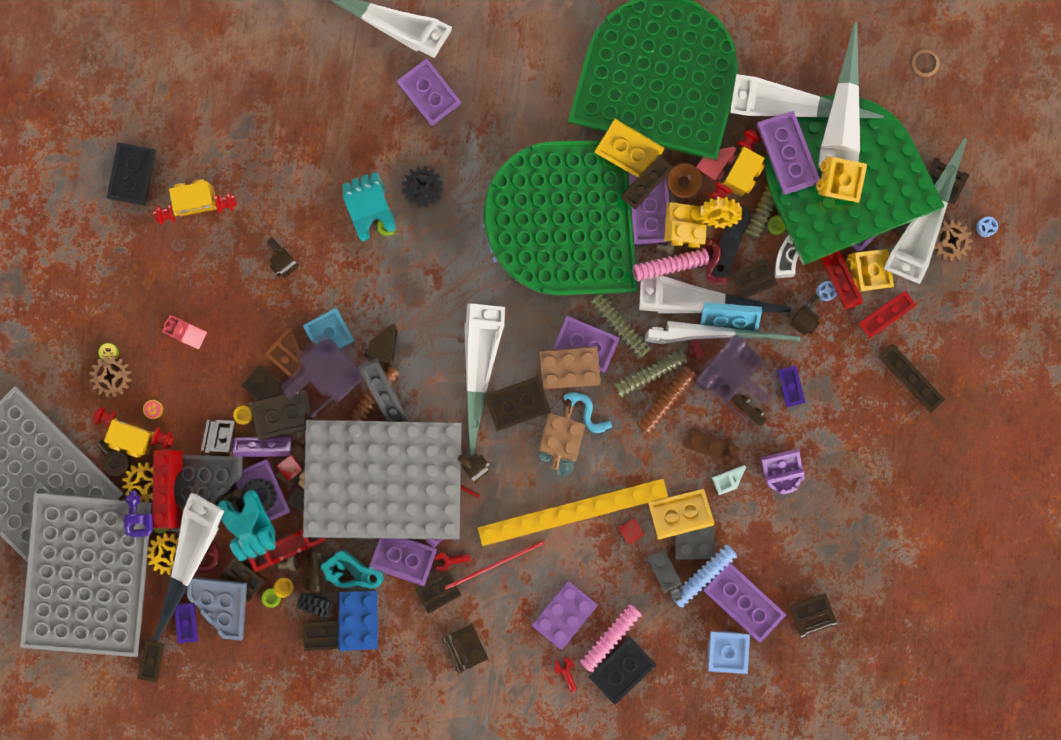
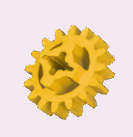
M717 197V200L711 198L710 202H704V206H701L700 210L702 222L707 223V226L714 225V228L722 227L723 229L726 225L732 227V223L738 224V220H741L742 216L740 203H735L734 199L728 201V197L724 199Z
M138 463V468L132 465V472H125L128 478H123L127 485L122 487L128 489L125 495L128 496L129 491L137 489L142 495L140 502H143V500L150 502V498L153 500V492L151 493L153 478L148 476L146 471L153 474V466L150 468V463H146L145 467L142 463ZM137 473V478L132 482L134 475ZM143 480L152 481L151 483L146 484L145 487L137 485L140 482H143Z
M164 533L163 538L160 535L156 536L158 541L151 540L153 547H148L151 554H148L147 558L152 560L148 563L149 565H155L154 571L161 569L160 574H164L167 571V574L171 575L179 538L175 539L176 534H172L169 537L168 533ZM166 541H171L175 543L176 546H170ZM157 547H159L160 550L158 555L156 556V549ZM166 551L172 552V554L169 555L170 558L164 556V554H166ZM160 562H166L170 567H165Z

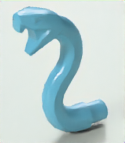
M569 392L563 396L565 401L566 399L571 400V407L577 401L584 403L583 423L589 431L602 433L612 428L610 420L598 424L591 422L590 417L593 404L587 395Z

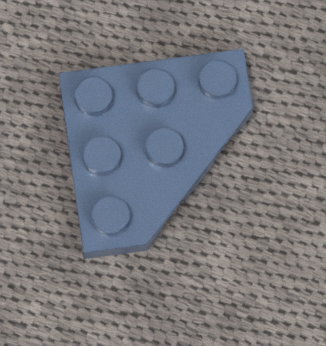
M192 577L188 585L187 598L200 609V613L210 624L212 623L223 639L240 641L244 639L247 582Z

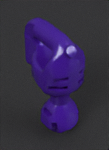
M129 491V496H125L126 503L129 506V514L124 515V529L127 536L146 537L153 530V515L137 514V505L141 496H137V491ZM136 524H141L145 526V529H134Z

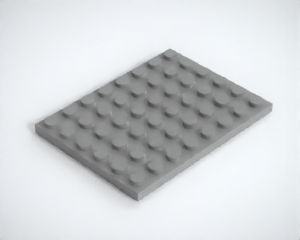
M14 386L0 400V536L28 563L34 493L119 500L125 493L17 386Z
M306 420L303 537L460 539L461 463L458 460V456L461 455V423Z
M34 493L20 648L129 657L139 656L149 535L146 537H130L125 534L124 515L129 514V506L126 500ZM139 502L137 514L152 513V503ZM136 524L134 529H145V526Z

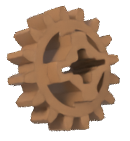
M953 220L949 221V225L946 221L942 222V227H940L934 250H937L935 256L941 254L942 261L948 258L949 262H952L954 257L959 261L961 256H967L965 250H971L968 244L972 243L973 240L968 239V236L972 233H966L967 226L960 227V221L956 225H954ZM953 229L957 230L960 234L953 232ZM942 233L943 238L942 241L939 242V237ZM954 239L955 242L949 244L948 240ZM963 240V246H962L961 250H959V249H960L959 245H960L961 241ZM942 248L949 250L950 253L945 252Z
M105 356L104 362L98 359L99 365H92L95 371L89 374L94 376V378L89 381L95 382L96 385L93 386V389L99 388V395L105 392L106 397H109L111 393L113 397H117V392L123 394L125 393L123 388L128 389L130 387L127 382L132 381V378L128 377L132 371H127L126 369L129 364H122L124 359L121 358L116 361V356H112L111 360L108 356ZM112 364L117 365L122 371L115 369ZM104 366V372L102 375H99L100 369ZM110 373L115 375V378L112 380L107 379V375ZM123 378L121 385L117 387L119 379ZM100 382L107 384L109 389L105 388Z

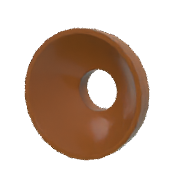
M688 163L676 165L668 174V188L672 194L679 198L694 196L702 185L700 171ZM681 177H686L689 180V186L686 188L680 187L678 180Z

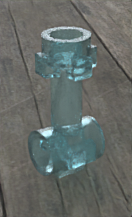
M541 452L538 457L544 463L547 461L552 463L553 457L547 453ZM569 460L560 461L557 474L563 478L567 475L569 476L574 470L573 462Z

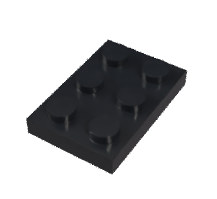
M117 142L107 199L146 206L156 155L155 149Z
M629 636L588 677L616 705L657 664Z

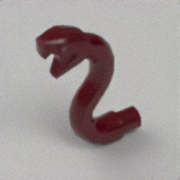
M706 237L705 249L707 252L711 249L714 251L713 257L706 268V279L712 286L726 285V278L713 275V270L721 258V248L714 239Z
M216 542L210 544L212 546L210 551H206V554L211 556V562L207 565L199 564L196 572L207 573L217 567L220 550Z

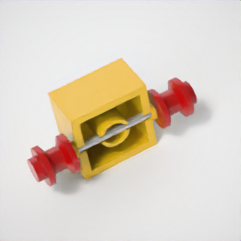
M749 129V131L744 130V140L737 143L742 151L724 183L715 182L714 185L717 189L714 193H709L708 196L714 200H717V197L724 199L726 194H731L732 192L742 197L745 193L749 194L756 182L753 178L758 177L765 166L762 163L765 158L754 153L755 149L753 146L755 142L760 143L761 141L758 132Z
M200 179L193 181V184L185 185V183L175 184L174 188L169 189L172 203L168 204V208L164 209L156 206L153 215L155 221H159V224L163 225L164 221L168 219L176 222L177 214L185 216L217 209L218 213H222L224 208L234 211V206H237L236 196L232 195L231 192H227L225 197H220L214 193V188L209 182Z
M101 407L99 410L96 409L94 412V424L97 426L101 423L106 424L108 432L104 442L109 443V448L118 451H124L125 449L128 450L126 454L142 457V455H148L151 446H155L157 443L162 445L163 450H167L168 447L171 448L174 443L175 437H172L173 432L161 433V428L159 427L156 428L155 432H150L119 421L116 418L117 412L113 411L109 414L105 412L104 407Z

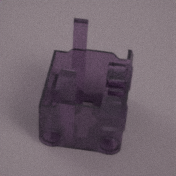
M322 333L317 335L296 354L302 364V368L284 382L281 387L284 389V394L291 399L311 381L323 395H330V398L310 414L311 418H313L332 399L336 403L343 399L361 381L362 375L356 365L332 338Z
M737 335L730 338L694 379V382L700 388L708 392L721 405L723 404L725 407L732 409L743 419L742 422L749 424L750 421L732 407L728 401L743 386L764 405L771 397L749 379L754 371L759 367L780 386L783 385L781 379H776L763 367L766 365L764 359Z

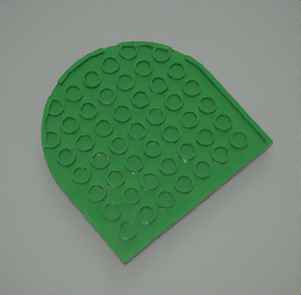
M631 0L621 5L606 17L590 41L568 123L607 132L614 119H617L662 147L717 161L732 103L736 74H738L736 49L729 32L714 14L712 15L702 5L692 0Z
M835 95L823 96V98L834 100ZM859 97V108L883 115L884 118H859L860 153L858 162L867 164L859 202L818 195L817 184L783 195L766 152L765 177L768 190L803 265L945 207L906 128L892 113L870 100ZM796 117L821 179L823 171L818 168L819 154L829 117Z
M552 141L534 144L509 158L494 175L486 193L483 210L487 241L502 268L525 287L543 294L562 296L638 292L637 281L632 270L633 265L636 264L631 206L621 198L622 193L629 187V173L595 153L601 141Z

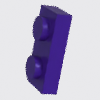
M792 366L777 370L785 406L790 407L806 403L797 367Z
M178 604L175 609L178 643L197 642L198 632L195 604Z

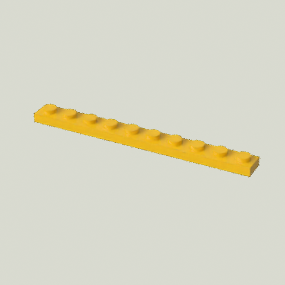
M664 479L488 524L478 527L482 546L668 498Z

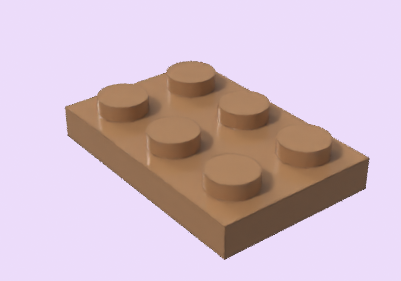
M597 346L540 350L543 389L601 385Z

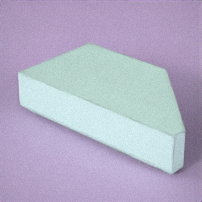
M745 465L711 477L718 495L737 489L746 469Z

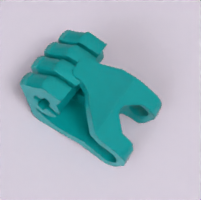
M378 172L372 173L371 178L366 174L361 176V181L359 178H354L351 180L352 184L350 182L342 184L345 204L357 235L362 242L370 238L369 227L373 220L378 219L382 221L387 231L393 232L396 230L393 213L389 209L384 197L386 189Z
M253 490L247 491L244 494L245 507L242 513L235 511L229 501L223 500L218 504V507L224 510L221 517L223 524L235 536L229 545L233 554L240 561L247 559V557L254 558L257 556V553L259 555L265 554L267 550L275 548L274 527L257 493Z
M346 550L337 551L336 554L321 564L326 580L340 588L359 585L374 589L379 587L384 581V575L381 571L369 568V566L363 564ZM338 566L342 570L347 568L355 579L348 582L340 581L341 576L346 571L336 572L334 567ZM371 574L375 575L377 582L370 581L369 576Z

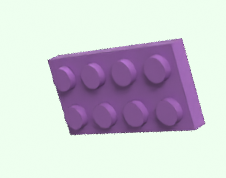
M794 111L758 122V130L783 195L816 185L820 178Z
M629 173V186L637 178ZM667 176L636 209L631 207L634 245L669 243L664 241L667 203H669Z
M729 562L728 566H724V570H721L720 574L716 575L703 591L761 643L786 614Z

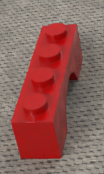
M154 450L153 528H181L182 509L175 501L174 483L177 475L183 470V451Z
M303 529L275 542L274 549L267 550L262 555L257 553L256 557L249 558L254 571L257 572L328 540V537H303Z

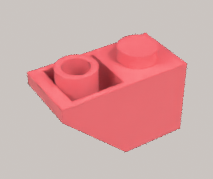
M736 148L719 149L717 161L703 157L696 168L700 171L701 175L714 183L716 179L720 181L726 172L724 170L726 164L731 165L737 156L734 154Z
M172 315L165 322L162 331L197 349L200 348L207 334L206 331Z

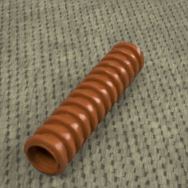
M385 365L386 368L383 371L392 386L391 382L395 381L396 375L399 376L400 374L390 365ZM367 389L368 393H364V398H361V402L356 404L357 408H353L354 412L349 414L350 417L346 418V421L367 420V415H370V411L375 409V405H378L370 389Z
M682 367L683 370L678 372L679 375L675 376L676 379L671 380V385H667V390H663L664 393L660 394V398L656 399L657 402L653 403V407L648 409L649 412L645 413L646 416L642 417V421L637 423L647 434L652 433L651 430L655 429V425L659 424L658 421L662 420V416L667 414L666 411H669L670 406L674 405L673 402L678 400L677 397L682 395L681 392H685L684 388L689 387V382H693V377H697L696 373L689 367Z

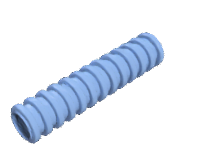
M725 544L724 549H720L719 553H715V557H711L710 562H706L707 565H703L701 570H697V574H693V578L690 577L688 582H684V586H680L679 591L683 599L675 602L679 607L683 608L685 603L688 604V600H692L693 595H697L698 591H702V587L707 586V582H711L710 579H714L716 574H720V570H724V566L727 567L729 562H733V558H737V554L729 545Z

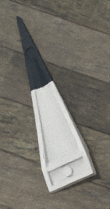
M658 275L657 277L652 276L651 279L647 277L646 280H640L639 310L658 311V313H702L704 302L762 307V312H791L792 308L750 299L742 300L741 297L708 290Z
M190 494L183 511L173 570L153 642H157L216 535L219 529L217 526L224 513V510L197 494Z

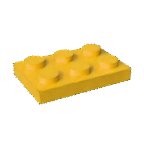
M614 119L597 146L595 153L638 177L658 154H662L664 147L619 120Z
M704 489L648 503L658 539L714 526V520Z

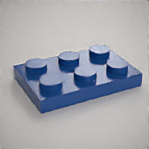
M377 591L338 592V650L378 649Z

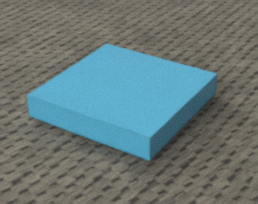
M337 308L303 325L320 359L355 342Z

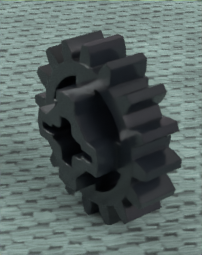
M417 166V171L415 172L410 169V176L404 175L407 182H402V185L406 187L402 189V192L408 193L405 199L409 200L411 198V205L417 202L418 208L422 204H425L427 208L428 202L435 204L434 198H441L438 192H443V188L439 187L443 182L442 180L437 181L440 175L439 173L433 175V168L427 171V166H424L423 170H420L419 166ZM419 175H428L430 177L421 178ZM414 180V187L410 190V183ZM417 180H419V182L422 183L423 185L426 184L425 187H426L427 193H426L425 191H423L422 189H419L420 187H419V183H418ZM435 183V190L432 194L430 192L431 186ZM421 195L425 196L426 199H418L416 197Z

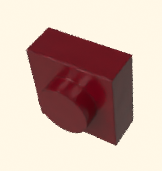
M696 339L689 342L688 350L691 357H695L696 360L704 358L699 340Z

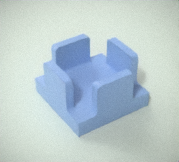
M728 631L710 632L707 654L708 671L748 674L750 634Z

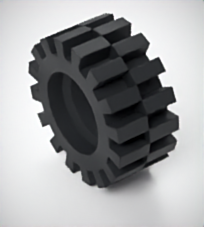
M260 478L246 482L245 486L241 489L242 495L240 496L242 497L241 503L244 504V507V494L247 491L261 488L266 493V499L261 504L265 512L269 511L275 505V501H277L275 486L270 481Z
M300 592L296 607L315 615L329 617L334 602L318 595Z

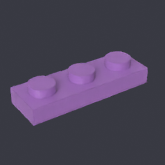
M258 437L234 438L232 455L233 457L290 456L292 438L270 437L258 440Z

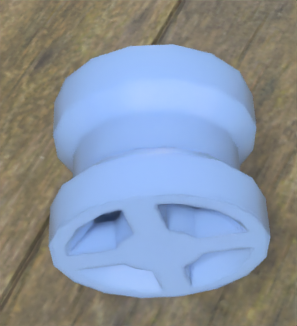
M984 217L976 224V232L981 237H989L998 230V223L993 217Z
M831 281L821 283L816 290V294L822 301L832 300L837 295Z

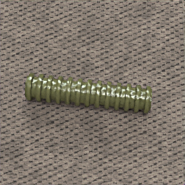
M768 186L765 187L766 191L762 193L763 197L760 198L761 202L757 204L758 208H755L756 213L752 214L753 219H750L751 223L747 225L748 229L744 231L746 235L754 239H760V233H763L762 229L766 227L765 223L768 222L767 218L771 216L770 212H773L772 207H775Z
M597 294L590 304L594 305V309L599 310L598 313L602 314V318L606 319V323H610L609 326L614 328L613 331L618 332L617 335L622 337L621 340L626 342L625 345L630 346L629 349L634 351L633 354L637 355V359H641L650 351L651 347H647V343L642 341L643 338L639 337V333H635V329L631 328L632 325L627 324V319L624 320V316L619 314L620 311L615 310L616 307L611 305L612 302L607 300V296L604 297V294Z
M677 349V352L673 351L672 355L668 354L666 358L662 357L660 361L656 360L655 364L652 362L651 366L647 365L645 369L641 368L639 372L635 371L634 375L630 374V377L626 376L624 380L620 379L619 383L615 382L614 387L618 395L623 398L624 394L628 395L630 391L634 392V389H640L639 386H645V383L649 384L651 380L655 381L656 377L660 378L662 374L666 375V372L670 373L672 369L676 370L677 366L681 367L683 363L687 364L688 360L682 349Z

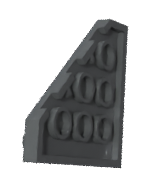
M183 455V470L177 475L174 483V497L177 505L182 509V516L190 494H197L215 505L242 477L243 457ZM168 528V531L180 532L181 528Z

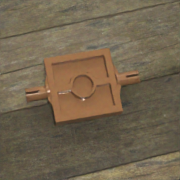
M565 406L563 416L551 413L547 415L539 451L553 457L550 466L553 470H558L560 460L577 461L585 425L571 419L573 407Z

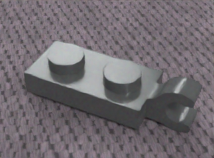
M665 549L648 557L647 559L664 593L670 591L675 602L683 599L677 588L682 583Z

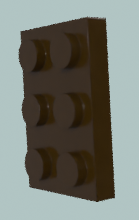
M539 376L484 395L497 431L551 412Z
M306 389L249 402L258 440L306 429V420H313Z

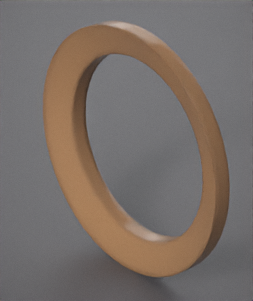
M924 49L918 51L913 56L912 68L917 75L930 77L939 69L940 61L933 51ZM922 53H929L936 60V67L930 73L920 72L916 67V59Z

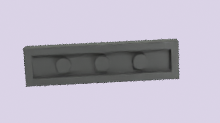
M375 359L360 365L359 370L387 422H410L378 360Z

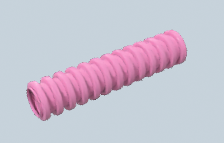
M702 248L701 251H690V254L685 252L684 255H674L673 258L669 256L667 259H657L656 262L652 260L650 263H640L639 266L635 264L632 268L633 275L636 281H640L641 279L646 280L647 277L651 279L652 276H663L664 273L667 275L669 272H680L681 269L684 271L686 268H696L697 265L701 267L703 264L708 265L709 255L707 250Z
M628 604L627 610H623L624 613L620 614V618L615 619L616 622L612 623L611 628L608 627V632H604V636L600 637L601 640L596 641V646L593 645V649L588 651L589 654H585V658L580 660L587 670L594 672V667H598L597 664L602 662L601 659L606 658V653H610L609 650L614 648L613 645L618 644L617 641L622 639V635L625 636V631H629V627L634 625L633 622H637L638 616H642L634 606Z

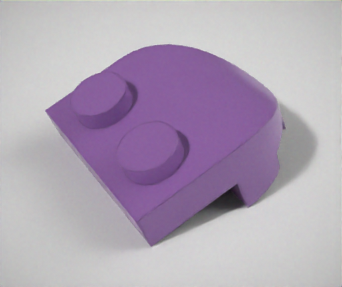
M798 449L760 457L763 474L770 488L780 494H788L798 489L797 486L804 480L805 475Z

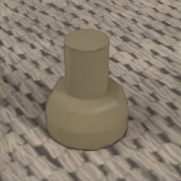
M671 242L667 245L658 243L657 251L666 252V255L671 257L676 254L677 246L671 245Z
M296 555L288 557L286 561L278 562V568H288L291 571L298 570L299 563Z

